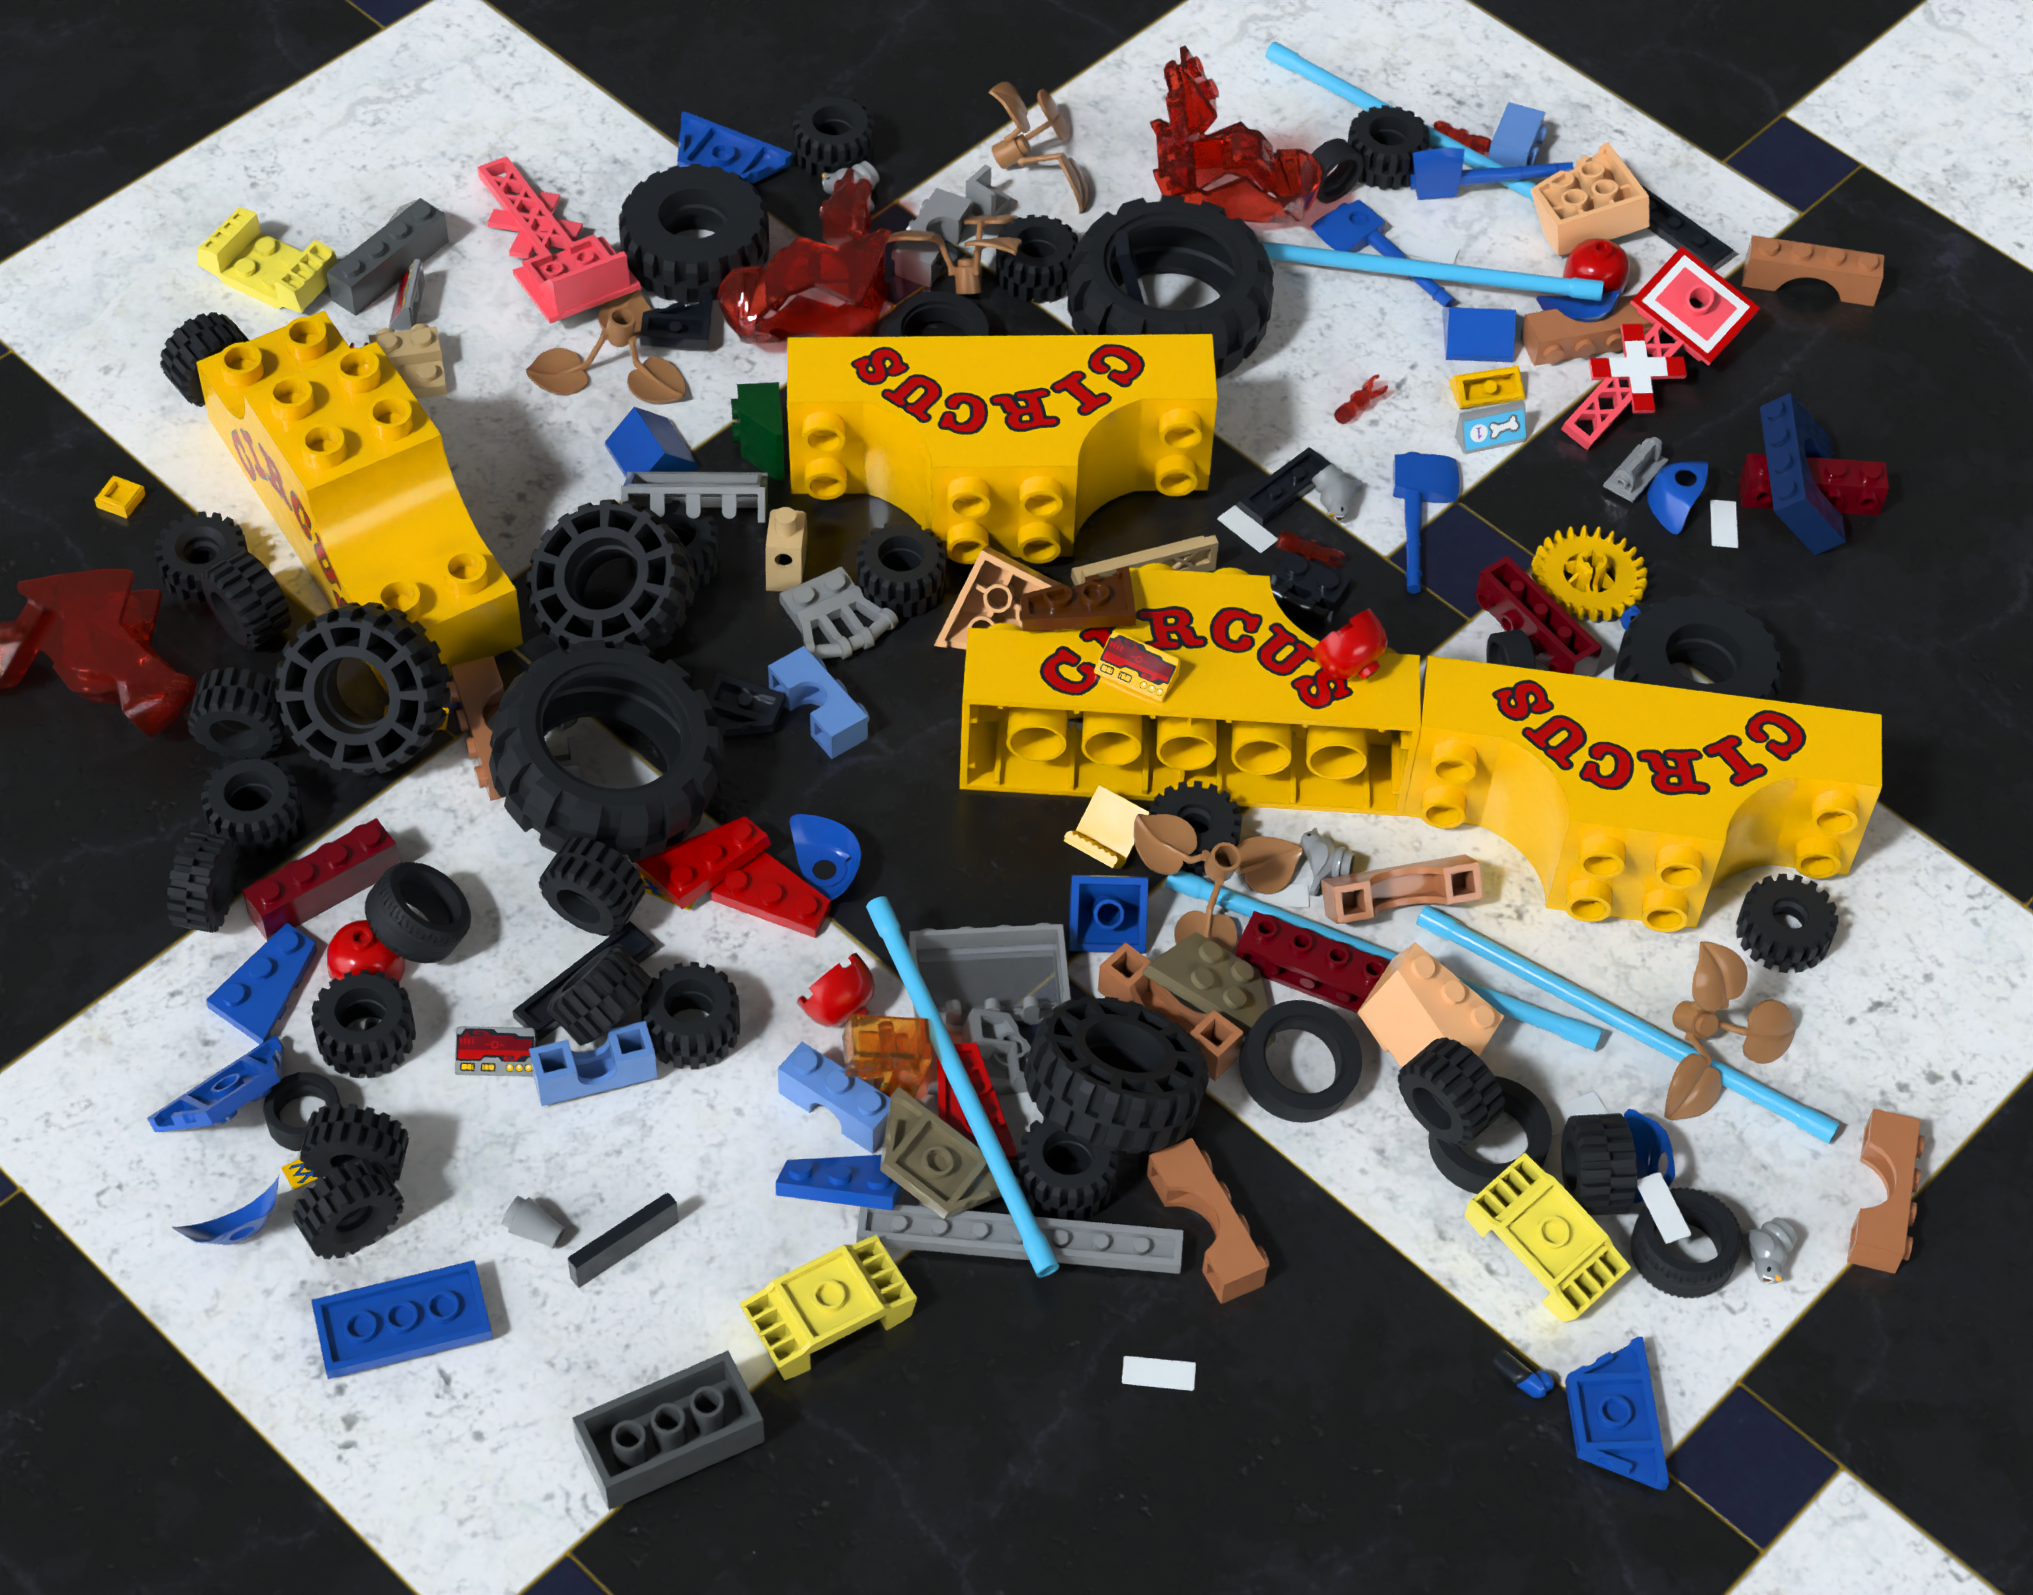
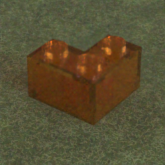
M851 1014L842 1034L845 1076L860 1077L865 1080L874 1079V1088L890 1098L897 1087H900L915 1099L932 1061L928 1019Z

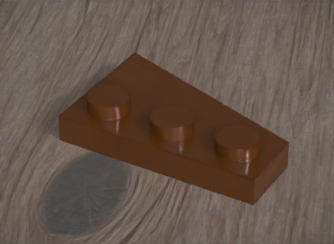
M1129 566L1116 569V575L1101 579L1098 574L1085 577L1084 584L1072 587L1059 584L1020 595L1023 631L1136 626V610Z

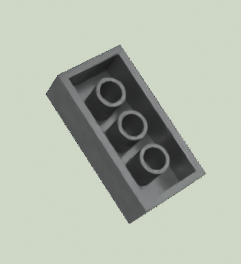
M729 1351L572 1417L575 1440L608 1510L764 1442L763 1418Z

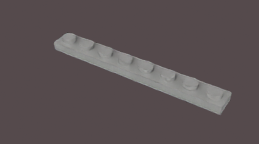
M896 1204L893 1211L860 1207L856 1243L877 1234L884 1247L1029 1260L1023 1247V1240L1010 1214L963 1211L943 1219L929 1207ZM1035 1217L1058 1263L1180 1274L1183 1230Z

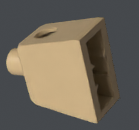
M782 507L770 511L766 540V591L784 592L803 583L808 543L806 513L803 511H795L790 507ZM781 554L789 555L792 558V562L788 565H781Z

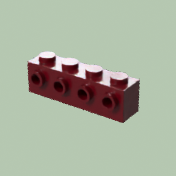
M1747 454L1739 480L1741 507L1774 509L1767 457L1761 454ZM1806 457L1810 472L1818 488L1839 513L1880 515L1889 490L1886 462Z
M1508 555L1480 571L1475 599L1480 607L1488 611L1505 631L1522 629L1531 642L1535 658L1548 671L1590 677L1596 673L1602 646Z
M377 818L366 824L356 826L348 834L333 842L323 844L311 854L300 860L288 863L283 869L264 879L253 882L250 887L242 890L250 919L266 941L286 923L294 928L372 886L387 869L400 863L396 842Z
M1256 911L1253 912L1236 950V956L1259 969L1261 977L1354 1013L1359 1011L1390 963L1381 956H1372L1352 948L1347 943L1330 940L1317 935L1310 929L1299 928L1285 923L1273 915H1264Z

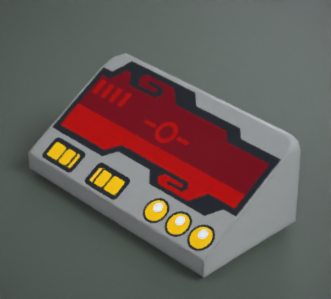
M415 259L399 281L389 328L393 330H410L416 324L425 285L423 266L420 259Z
M457 1027L455 1075L533 1077L529 1049L537 1047L536 1030L534 1028Z

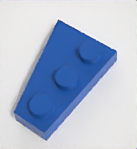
M286 923L206 999L208 1009L258 1044L271 1038V1031L277 1020L282 1019L294 988H298L317 952L316 942Z
M882 1155L787 1160L775 1182L776 1196L893 1211L903 1187L880 1171Z

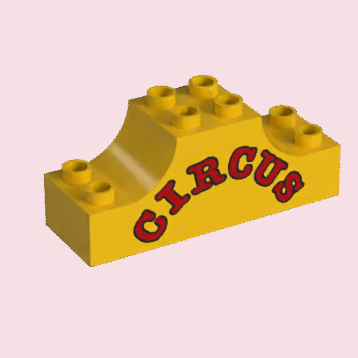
M322 311L309 317L294 319L287 326L247 342L229 345L222 352L196 362L209 420L332 609H337L348 603L357 602L363 606L368 602L382 604L385 611L396 608L406 613L408 621L412 624L417 621L426 629L424 634L430 642L436 641L441 650L438 656L442 664H447L449 676H452L450 666L490 656L495 657L523 644L516 588L481 539L467 512L452 476L440 432L377 341L361 348L351 349L326 312ZM367 662L389 696L388 687L383 676L373 665Z
M1212 334L788 337L787 412L791 494H809L817 499L830 500L842 494L865 493L883 499L910 515L921 525L922 530L928 528L933 531L934 537H939L942 541V548H945L946 558L961 564H975L981 550L985 546L1008 557H1021L1027 562L1037 564L1050 562L1057 557H1073L1075 538L1084 522L1101 506L1119 496L1133 491H1159L1168 496H1183L1193 490H1208L1218 399Z
M1151 563L1140 568H1129L1136 610V626L1058 629L1051 632L1023 631L1021 627L1010 623L994 624L987 629L968 628L962 701L959 789L1093 797L1098 786L1101 785L1125 799L1154 801L1158 794L1164 796L1165 788L1170 785L1174 790H1178L1179 782L1186 781L1188 787H1194V781H1202V788L1208 789L1210 783L1218 786L1217 793L1219 795L1225 790L1230 794L1229 803L1236 801L1238 806L1403 816L1421 730L1420 655L1398 654L1393 649L1387 647L1386 652L1378 661L1381 668L1366 680H1362L1360 676L1349 680H1342L1328 675L1316 663L1315 658L1311 654L1313 653L1311 650L1320 641L1304 633L1286 617L1273 596L1270 576L1249 575L1238 568H1222L1213 573L1178 571L1166 564ZM1113 631L1122 633L1180 659L1179 677L1163 702L1094 673L1097 662ZM1083 717L1082 730H1078L1077 725L1071 724V728H1067L1068 719Z
M1428 655L1420 691L1421 730L1403 816L1422 818L1426 824L1441 829L1469 824L1482 826L1496 833L1516 847L1534 867L1544 889L1546 908L1566 911L1569 916L1576 920L1597 922L1607 917L1642 921L1647 928L1658 932H1674L1683 927L1696 928L1709 894L1719 884L1742 871L1764 865H1776L1796 868L1800 874L1816 879L1828 878L1835 874L1848 875L1882 789V715Z

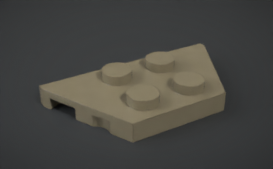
M1198 932L1193 933L1151 961L1142 972L1146 977L1206 1013H1210L1213 1010L1217 1011L1242 1030L1245 1037L1257 1019L1269 1009L1260 970ZM1275 1034L1268 1039L1266 1049L1275 1042Z
M897 1087L890 1098L880 1171L943 1219L1001 1197V1192L981 1149L900 1087Z

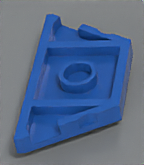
M683 111L681 113V132L679 134L677 165L680 167L690 166V164H701V166L705 167L713 165L723 168L726 172H734L740 175L745 183L753 184L793 163L792 153L688 112Z
M274 1035L149 1116L147 1120L154 1132L222 1124L235 1117L238 1113L237 1109L249 1101L255 1102L266 1097L271 1092V1087L281 1081L285 1048L277 1035Z
M1636 1337L1630 1341L1628 1346L1613 1354L1608 1352L1598 1357L1592 1365H1583L1567 1374L1565 1386L1577 1458L1658 1490H1666L1669 1485V1478L1643 1337Z

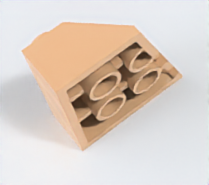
M1609 142L1600 146L1599 153L1589 157L1585 155L1578 159L1577 166L1573 168L1574 170H1560L1531 188V195L1544 236L1558 256L1571 253L1579 243L1587 239L1600 238L1611 240L1649 227V195Z
M985 546L981 550L934 646L966 650L968 628L987 629L998 623H1010L1022 628L1020 595L1061 583ZM1035 630L1034 632H1051V631H1055V630H1044V631H1036V630Z
M1416 942L1393 957L1357 1012L1384 1052H1390L1401 1068L1433 1040L1440 1039L1441 1037H1447L1450 1040L1454 1039L1460 1042L1479 1057L1504 1018L1500 1012Z

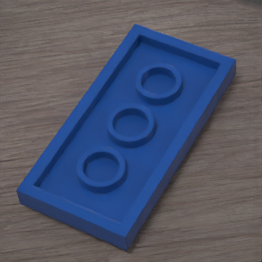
M475 1260L311 1300L328 1379L493 1339Z

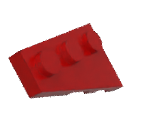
M744 816L665 848L663 853L635 862L639 873L683 910L724 880L726 874L739 869L771 844L768 835Z
M764 850L739 869L726 874L725 879L715 885L711 891V901L816 938L831 910V901Z
M977 1043L954 1044L1007 1160H1018L1015 1144ZM937 1057L938 1117L980 1149Z

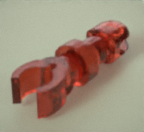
M1438 120L1433 124L1435 130L1484 155V151H1490L1492 141L1487 137L1474 134L1469 135L1468 130L1463 128L1455 129L1452 127V124L1442 120Z
M1379 374L1367 379L1363 383L1361 390H1356L1350 395V401L1345 402L1336 409L1334 418L1338 423L1345 424L1351 421L1356 416V412L1359 410L1363 411L1370 405V400L1381 396L1387 391V385L1381 387L1378 391L1371 390L1374 387L1373 381L1379 378Z
M1282 530L1276 543V547L1281 550L1297 554L1301 553L1304 554L1305 559L1311 561L1312 558L1324 561V564L1332 567L1343 565L1342 562L1333 559L1332 556L1345 558V554L1338 549L1320 546L1317 544L1318 541L1314 539L1306 541L1304 538L1288 531Z

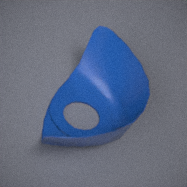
M1625 286L1613 292L1603 293L1601 301L1572 298L1570 296H1538L1536 298L1543 311L1558 309L1565 316L1573 320L1592 323L1603 321L1612 313Z
M1681 461L1668 464L1660 469L1648 488L1647 501L1652 513L1672 534L1678 535L1681 532L1689 510L1706 484L1708 476L1707 461ZM1682 470L1690 471L1696 476L1697 481L1692 486H1682L1676 482L1675 474Z
M807 814L791 816L789 822L796 856L806 882L829 900L835 899L846 891L859 869L861 849L857 838L846 826L834 820ZM819 861H830L836 866V874L827 880L819 879L813 874L814 865Z
M1628 1109L1623 1117L1631 1130L1634 1141L1637 1180L1658 1173L1659 1160L1663 1152H1665L1668 1157V1166L1663 1179L1669 1188L1675 1177L1673 1150L1666 1130L1649 1117L1634 1109ZM1638 1187L1636 1188L1634 1204L1644 1201Z
M279 1175L262 1195L237 1211L207 1222L188 1226H172V1228L196 1243L231 1245L246 1240L258 1233L271 1215L275 1206Z

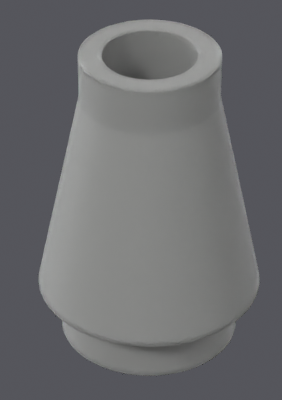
M517 1196L507 1209L502 1220V1224L509 1228L508 1233L545 1244L553 1249L559 1243L566 1229L530 1197L525 1200Z

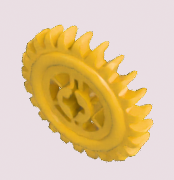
M1583 525L1579 537L1574 534L1572 526L1567 530L1566 539L1557 530L1554 536V543L1550 537H1546L1543 546H1538L1536 556L1531 564L1533 567L1532 579L1569 615L1572 613L1576 614L1578 620H1583L1585 616H1588L1590 621L1597 622L1598 616H1601L1607 621L1611 620L1612 614L1616 617H1621L1625 610L1642 600L1643 591L1647 587L1646 576L1648 570L1645 567L1642 568L1644 558L1639 557L1634 560L1637 548L1634 546L1629 551L1624 552L1627 543L1626 538H1623L1616 545L1613 544L1614 531H1611L1606 539H1601L1600 526L1597 527L1592 537H1589L1586 525ZM1563 571L1573 574L1568 581H1566ZM1610 571L1612 573L1614 581L1606 572ZM1602 587L1607 589L1603 592H1598Z

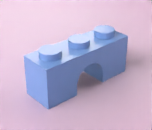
M803 646L768 665L769 689L786 694L787 701L785 707L789 711L804 704L820 706V708L810 713L811 736L831 759L868 739V712L861 703H855L848 695L846 687L839 679L835 680L827 672L826 666L819 656H813Z
M646 1021L609 1029L607 1031V1041L598 1049L589 1052L572 1051L568 1040L529 1049L532 1073L541 1106L657 1078L655 1051Z
M802 1041L778 1067L779 1093L809 1113L818 1104L823 1105L839 1120L841 1134L874 1154L884 1142L890 1097Z

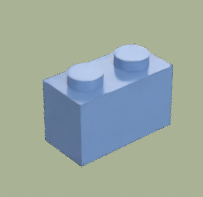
M1508 102L1491 142L1488 158L1504 167L1535 165L1539 152V147H1536V145H1543L1548 126L1543 125L1545 112Z

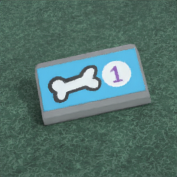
M1524 401L1460 413L1455 438L1462 452L1470 454L1525 442L1527 439V424Z

